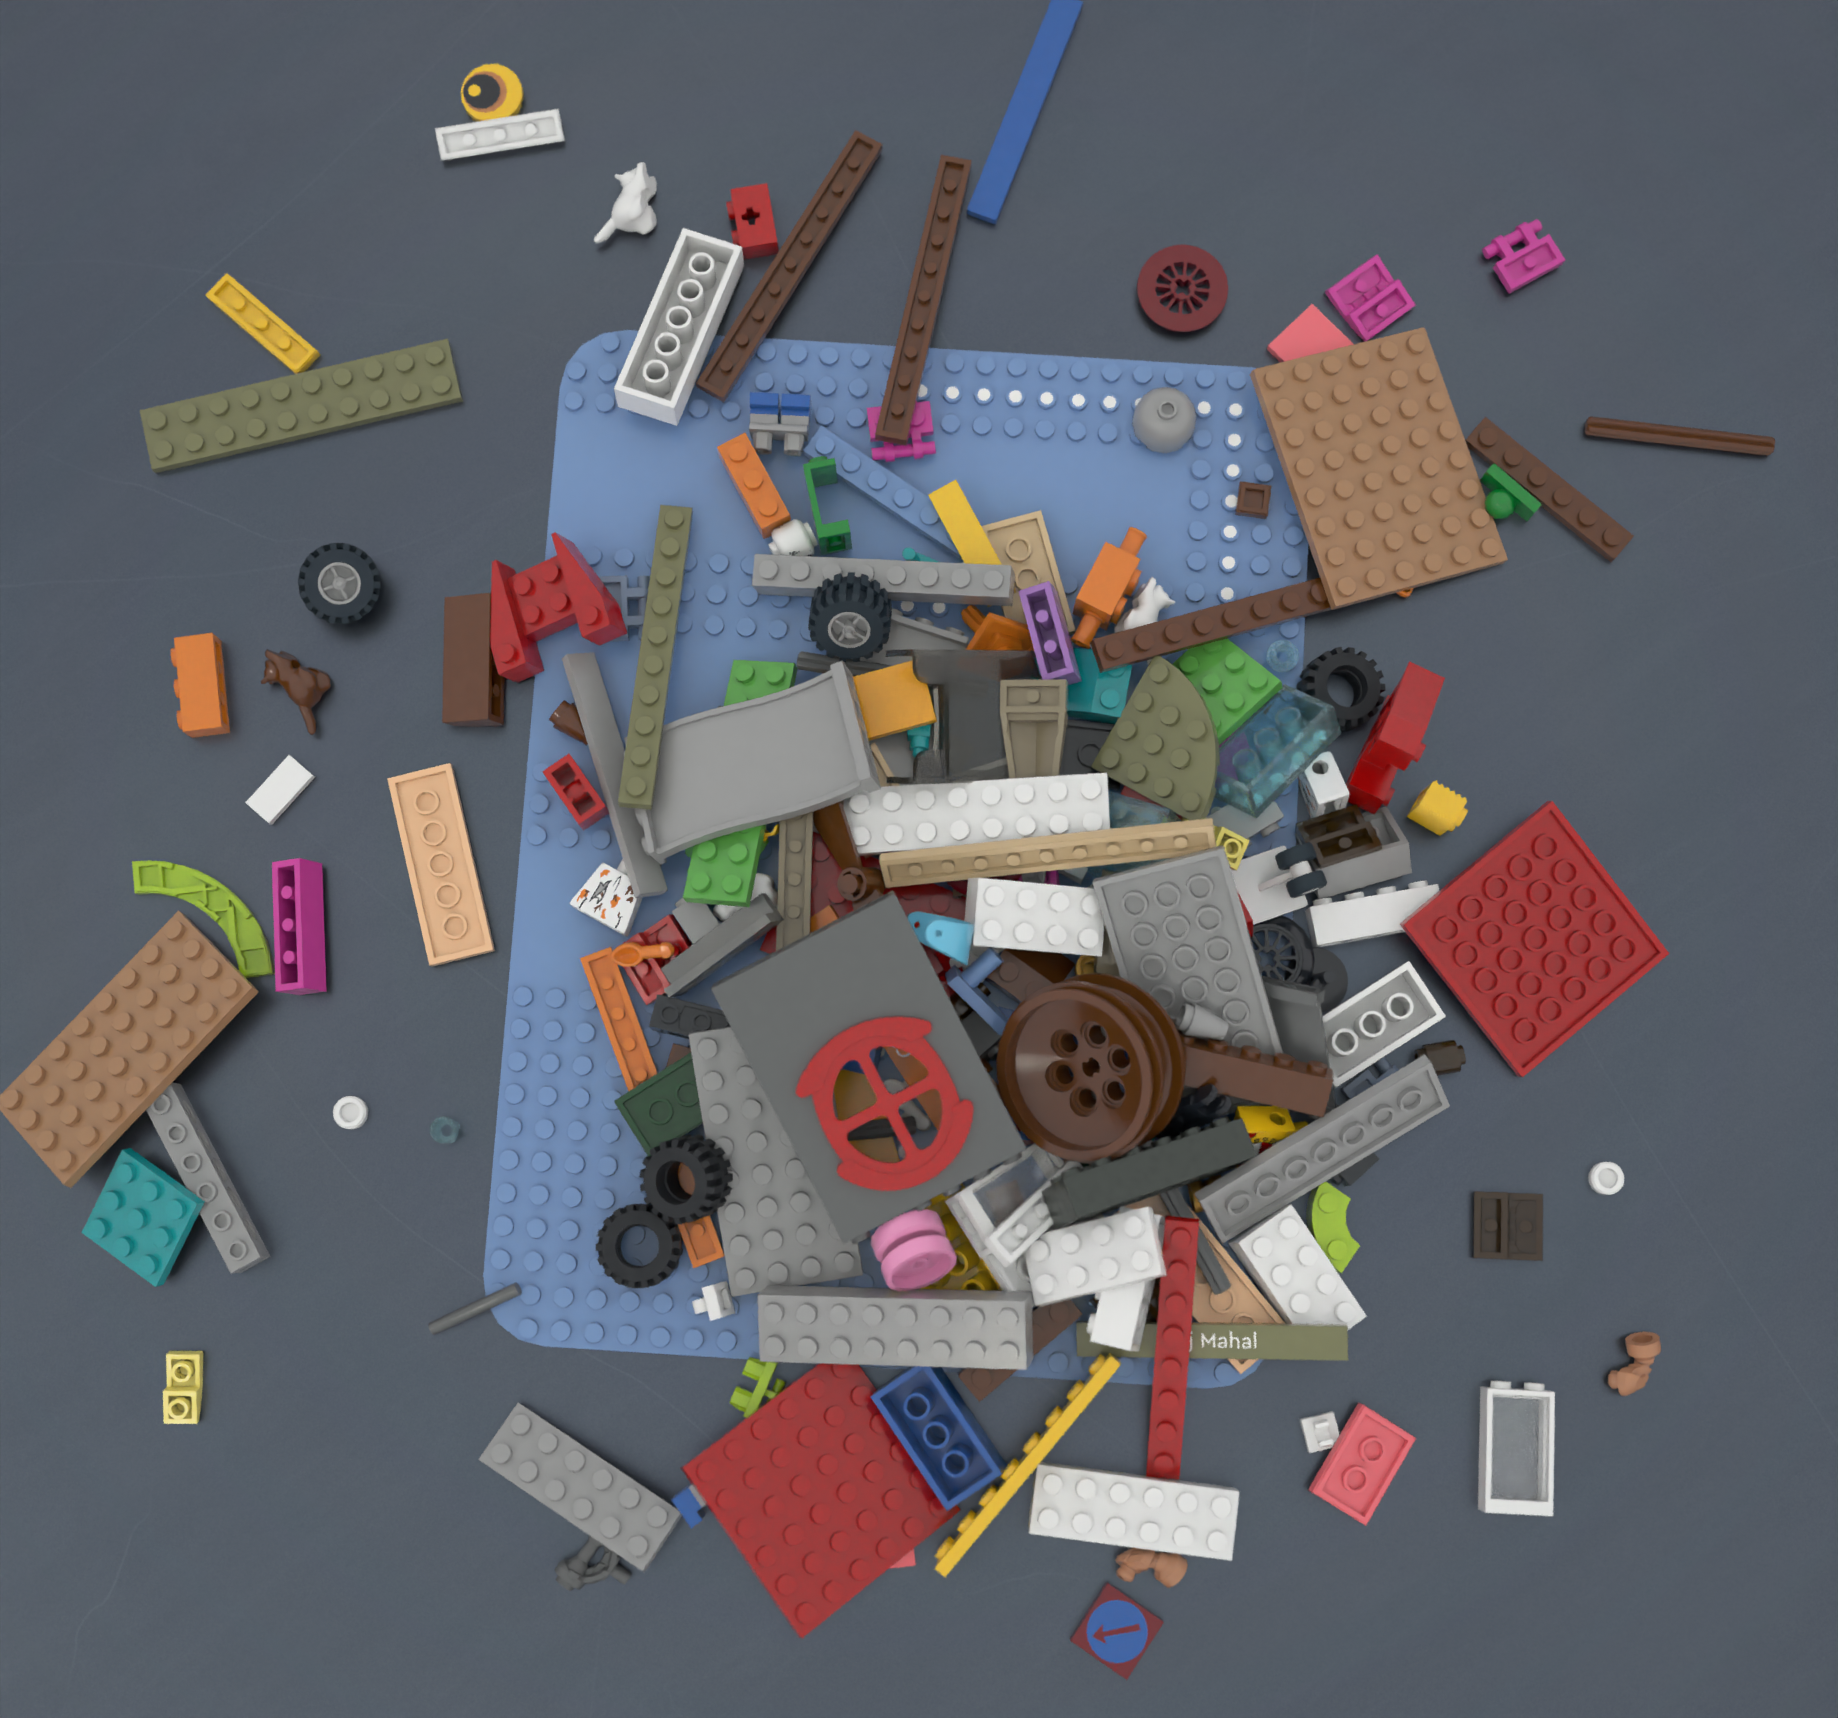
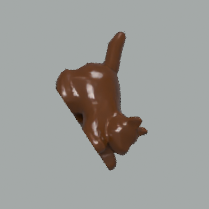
M267 649L265 656L268 660L265 661L264 678L261 680V684L267 682L271 685L280 683L289 698L299 706L308 732L311 735L315 734L316 720L312 713V707L319 702L323 693L330 689V677L320 669L301 666L298 659L287 652L280 651L276 653Z

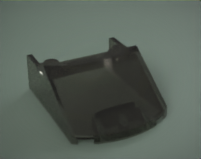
M939 649L886 650V657H912L913 674L916 679L921 683L933 684V707L937 722L933 723V750H923L916 755L913 762V776L887 777V783L951 784L1009 779L1000 718V680H1042L1034 660L1036 658L1035 652Z

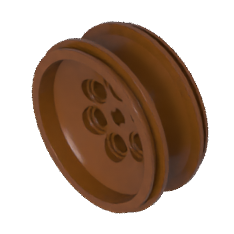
M1086 973L1041 988L1029 995L1017 1006L1007 1021L999 1042L997 1078L1002 1099L1010 1116L1019 1129L1033 1143L1050 1154L1065 1160L1092 1163L1108 1156L1111 1157V1160L1129 1152L1134 1147L1141 1146L1152 1140L1168 1125L1182 1097L1185 1081V1057L1180 1036L1172 1019L1154 997L1136 984L1118 976L1104 973ZM1101 1026L1106 1031V1037L1102 1034ZM1073 1035L1076 1036L1078 1045L1074 1042ZM1124 1050L1128 1053L1130 1062L1126 1059ZM1068 1066L1073 1072V1077L1069 1073ZM1119 1083L1123 1085L1125 1094L1121 1091ZM1091 1090L1094 1092L1096 1096V1101L1093 1099L1091 1095Z

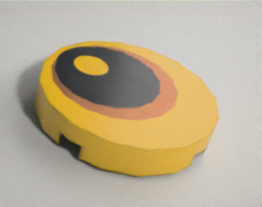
M485 64L473 69L465 78L461 88V100L468 115L476 122L516 116L521 110L524 97L523 88L517 75L508 67L499 64Z

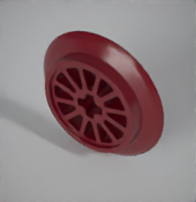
M1173 245L1159 250L1146 261L1138 277L1137 292L1143 310L1155 323L1169 330L1187 332L1203 328L1219 316L1227 301L1228 281L1221 264L1207 251L1191 245ZM1175 267H1182V275H1178ZM1187 267L1194 270L1190 276H1186ZM1169 270L1173 279L1164 272ZM1197 274H1201L1203 278L1195 281L1194 278ZM1160 279L1166 284H1158L1156 282ZM1178 284L1180 287H1185L1186 285L1189 287L1187 295L1183 292L1180 294L1176 293ZM1205 284L1208 285V289L1198 288ZM1156 292H1165V294L1157 296ZM1198 296L1207 297L1208 299H1207V301L1205 302V301H1203L1202 299H1200ZM1172 299L1166 307H1164L1161 304L1162 302ZM1191 302L1200 307V309L1196 311ZM1177 303L1178 313L1171 312L1170 309ZM1183 304L1186 305L1189 314H1182Z

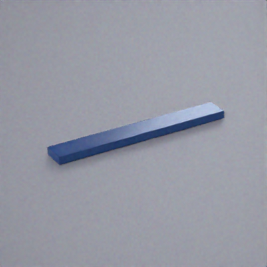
M1050 1L968 205L967 215L996 225L1082 10V1Z

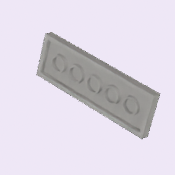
M520 1403L516 1404L479 1458L485 1465L644 1573L682 1517L678 1509Z

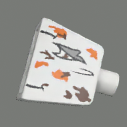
M1314 741L1300 745L1297 751L1301 761H1299L1296 774L1310 818L1346 808L1350 794L1332 753L1327 751L1320 754Z
M622 859L617 870L602 863L574 896L570 905L628 937L643 897L635 898L624 860Z

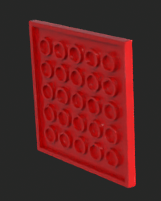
M1553 801L1544 803L1400 923V926L1515 1074L1522 1078L1670 954Z
M816 1364L681 1467L684 1474L799 1638L805 1637L961 1511L958 1505L946 1511L871 1399L872 1394L877 1390L857 1364Z

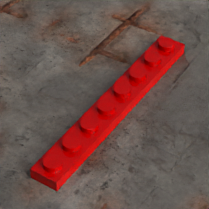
M1165 1216L1162 1256L1166 1276H1162L1160 1280L1146 1477L1180 1480L1199 1233L1198 1218Z

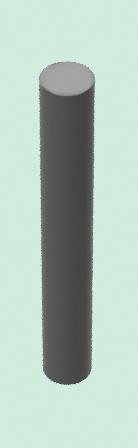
M515 1282L430 1322L428 1324L429 1330L433 1335H436L521 1295V1287Z

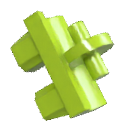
M748 1358L742 1374L757 1380V1386L754 1392L736 1386L729 1402L738 1410L745 1412L743 1417L747 1418L760 1407L764 1396L768 1397V1402L783 1390L786 1381L779 1378L776 1379L772 1389L768 1388L779 1362H760L758 1358Z

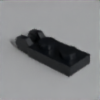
M1213 1084L1203 1085L1198 1088L1194 1095L1190 1094L1181 1098L1173 1118L1156 1137L1159 1139L1168 1136L1174 1138L1188 1129L1197 1126L1203 1127L1227 1113L1231 1108L1232 1100L1226 1095L1216 1097L1218 1089Z

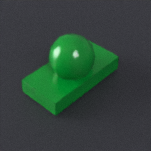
M1494 463L1480 479V482L1491 491L1485 498V508L1488 514L1495 519L1508 518L1515 511L1527 522L1542 506L1536 498Z

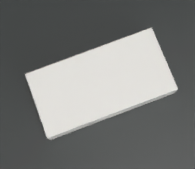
M288 755L245 803L272 825L311 783L315 776L292 756Z

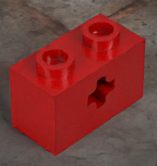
M764 183L730 189L732 201L726 202L729 221L736 220L737 230L731 231L733 244L742 247L743 259L778 254L779 249L768 184ZM754 219L755 225H749L748 220Z
M570 753L542 771L583 831L609 814L608 808Z

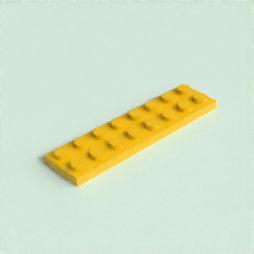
M1100 1353L1088 1367V1372L1091 1375L1083 1383L1079 1379L1066 1394V1398L1069 1400L1063 1409L1057 1405L1045 1419L1046 1422L1044 1424L1047 1428L1040 1435L1035 1431L1023 1446L1025 1454L1020 1461L1014 1457L1000 1476L1004 1479L997 1487L992 1483L981 1496L979 1501L981 1508L976 1513L970 1510L961 1520L959 1527L956 1529L960 1532L957 1537L953 1539L949 1535L938 1548L935 1555L938 1560L934 1569L943 1577L947 1576L1120 1367L1121 1362L1111 1353L1104 1357Z

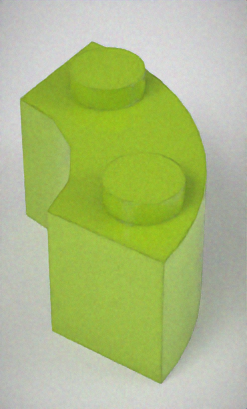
M1325 1181L1311 1190L1306 1209L1308 1230L1337 1273H1342L1360 1245L1351 1237L1346 1225V1209L1351 1198Z

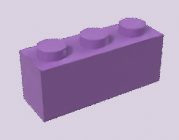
M1050 581L1020 590L1019 595L1042 680L1066 679L1068 685L1082 681L1057 590Z

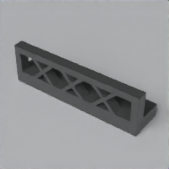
M761 893L750 902V907H742L661 968L671 984L664 989L669 998L687 993L784 920L767 894Z

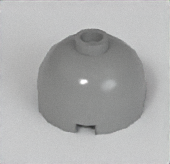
M1170 387L1152 389L1140 399L1135 407L1132 421L1134 434L1151 451L1160 453L1177 451L1193 435L1196 413L1191 400L1180 390Z

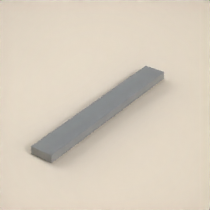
M595 653L566 654L562 658V662L634 896L639 898L662 895L668 891L660 863L652 856H648L643 849L641 839L645 835L643 827L637 820L636 808L619 807L618 805L624 763L623 752L625 750Z

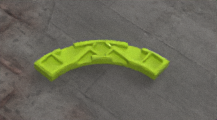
M132 861L135 894L167 895L185 900L197 906L223 929L235 953L239 971L245 978L275 974L271 950L259 922L246 904L228 887L198 870L165 861Z

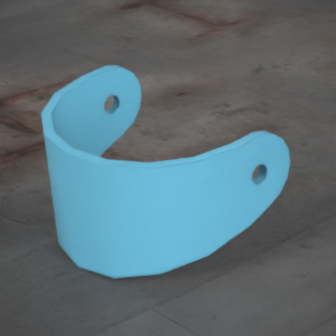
M919 911L912 912L907 916L918 940L922 944L964 965L968 964L974 929L973 923ZM915 922L920 923L918 928H915Z

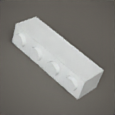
M1425 880L1408 884L1409 889L1396 891L1395 886L1377 889V895L1364 897V892H1356L1344 895L1345 901L1333 903L1331 897L1312 901L1313 906L1306 909L1305 914L1313 948L1404 933L1405 931L1400 926V923L1439 892L1438 884L1428 886V882Z

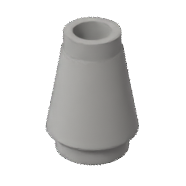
M1184 1003L1177 1015L1175 1027L1182 1030L1183 1035L1222 1041L1227 1033L1228 1022L1196 1003L1191 1005Z

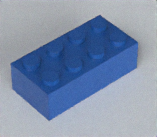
M911 1366L872 1394L871 1399L946 1511L1003 1474L1007 1464L941 1367Z

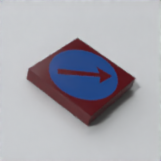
M1106 1582L1071 1636L1070 1641L1127 1680L1164 1621Z

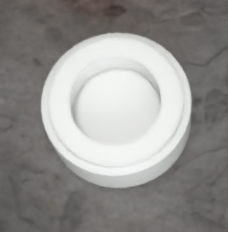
M343 1097L334 1106V1120L342 1128L357 1129L366 1122L368 1107L358 1097Z
M1600 1162L1591 1168L1588 1180L1595 1192L1601 1195H1612L1622 1188L1624 1174L1615 1163Z

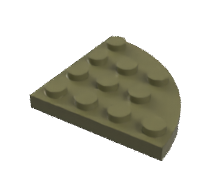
M1158 655L1152 658L1123 709L1121 718H1118L1091 767L1100 773H1107L1109 778L1187 820L1206 819L1215 797L1216 788L1214 786L1217 777V766H1220L1216 727L1204 698L1199 694L1195 686L1179 669Z

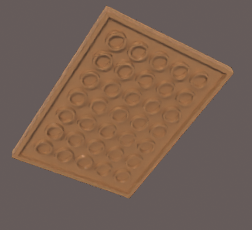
M1425 327L1252 370L1250 377L1331 610L1503 564L1508 560L1494 519L1486 511V497Z

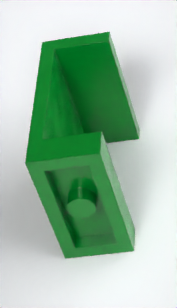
M825 456L812 458L808 461L809 463L803 464V470L821 555L850 550L852 549L848 519L822 525L815 493V487L838 483L835 458L828 459Z

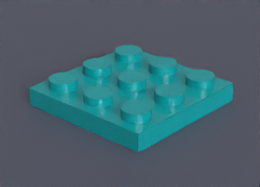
M123 1149L84 1226L82 1234L150 1284L158 1287L164 1285L205 1201L133 1149Z

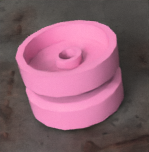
M924 1209L903 1213L882 1224L872 1235L871 1246L877 1260L881 1263L883 1277L890 1289L912 1291L926 1287L943 1278L955 1266L957 1256L951 1242L945 1237L946 1230L937 1212Z

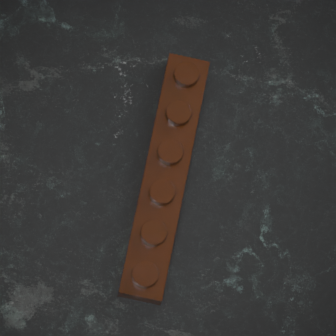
M1484 417L1465 440L1467 447L1490 466L1494 463L1536 498L1541 503L1542 508L1608 561L1612 562L1634 537L1633 534L1488 418Z

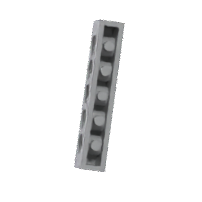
M172 1082L146 1111L186 1188L205 1201L200 1215L230 1273H242L271 1256L182 1085Z

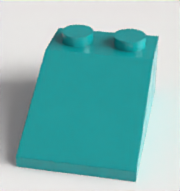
M1073 648L1082 681L1068 685L1067 715L1074 718L1115 724L1118 718H1121V713L1125 708L1132 665L1100 673L1092 649ZM1036 655L1030 680H1042Z

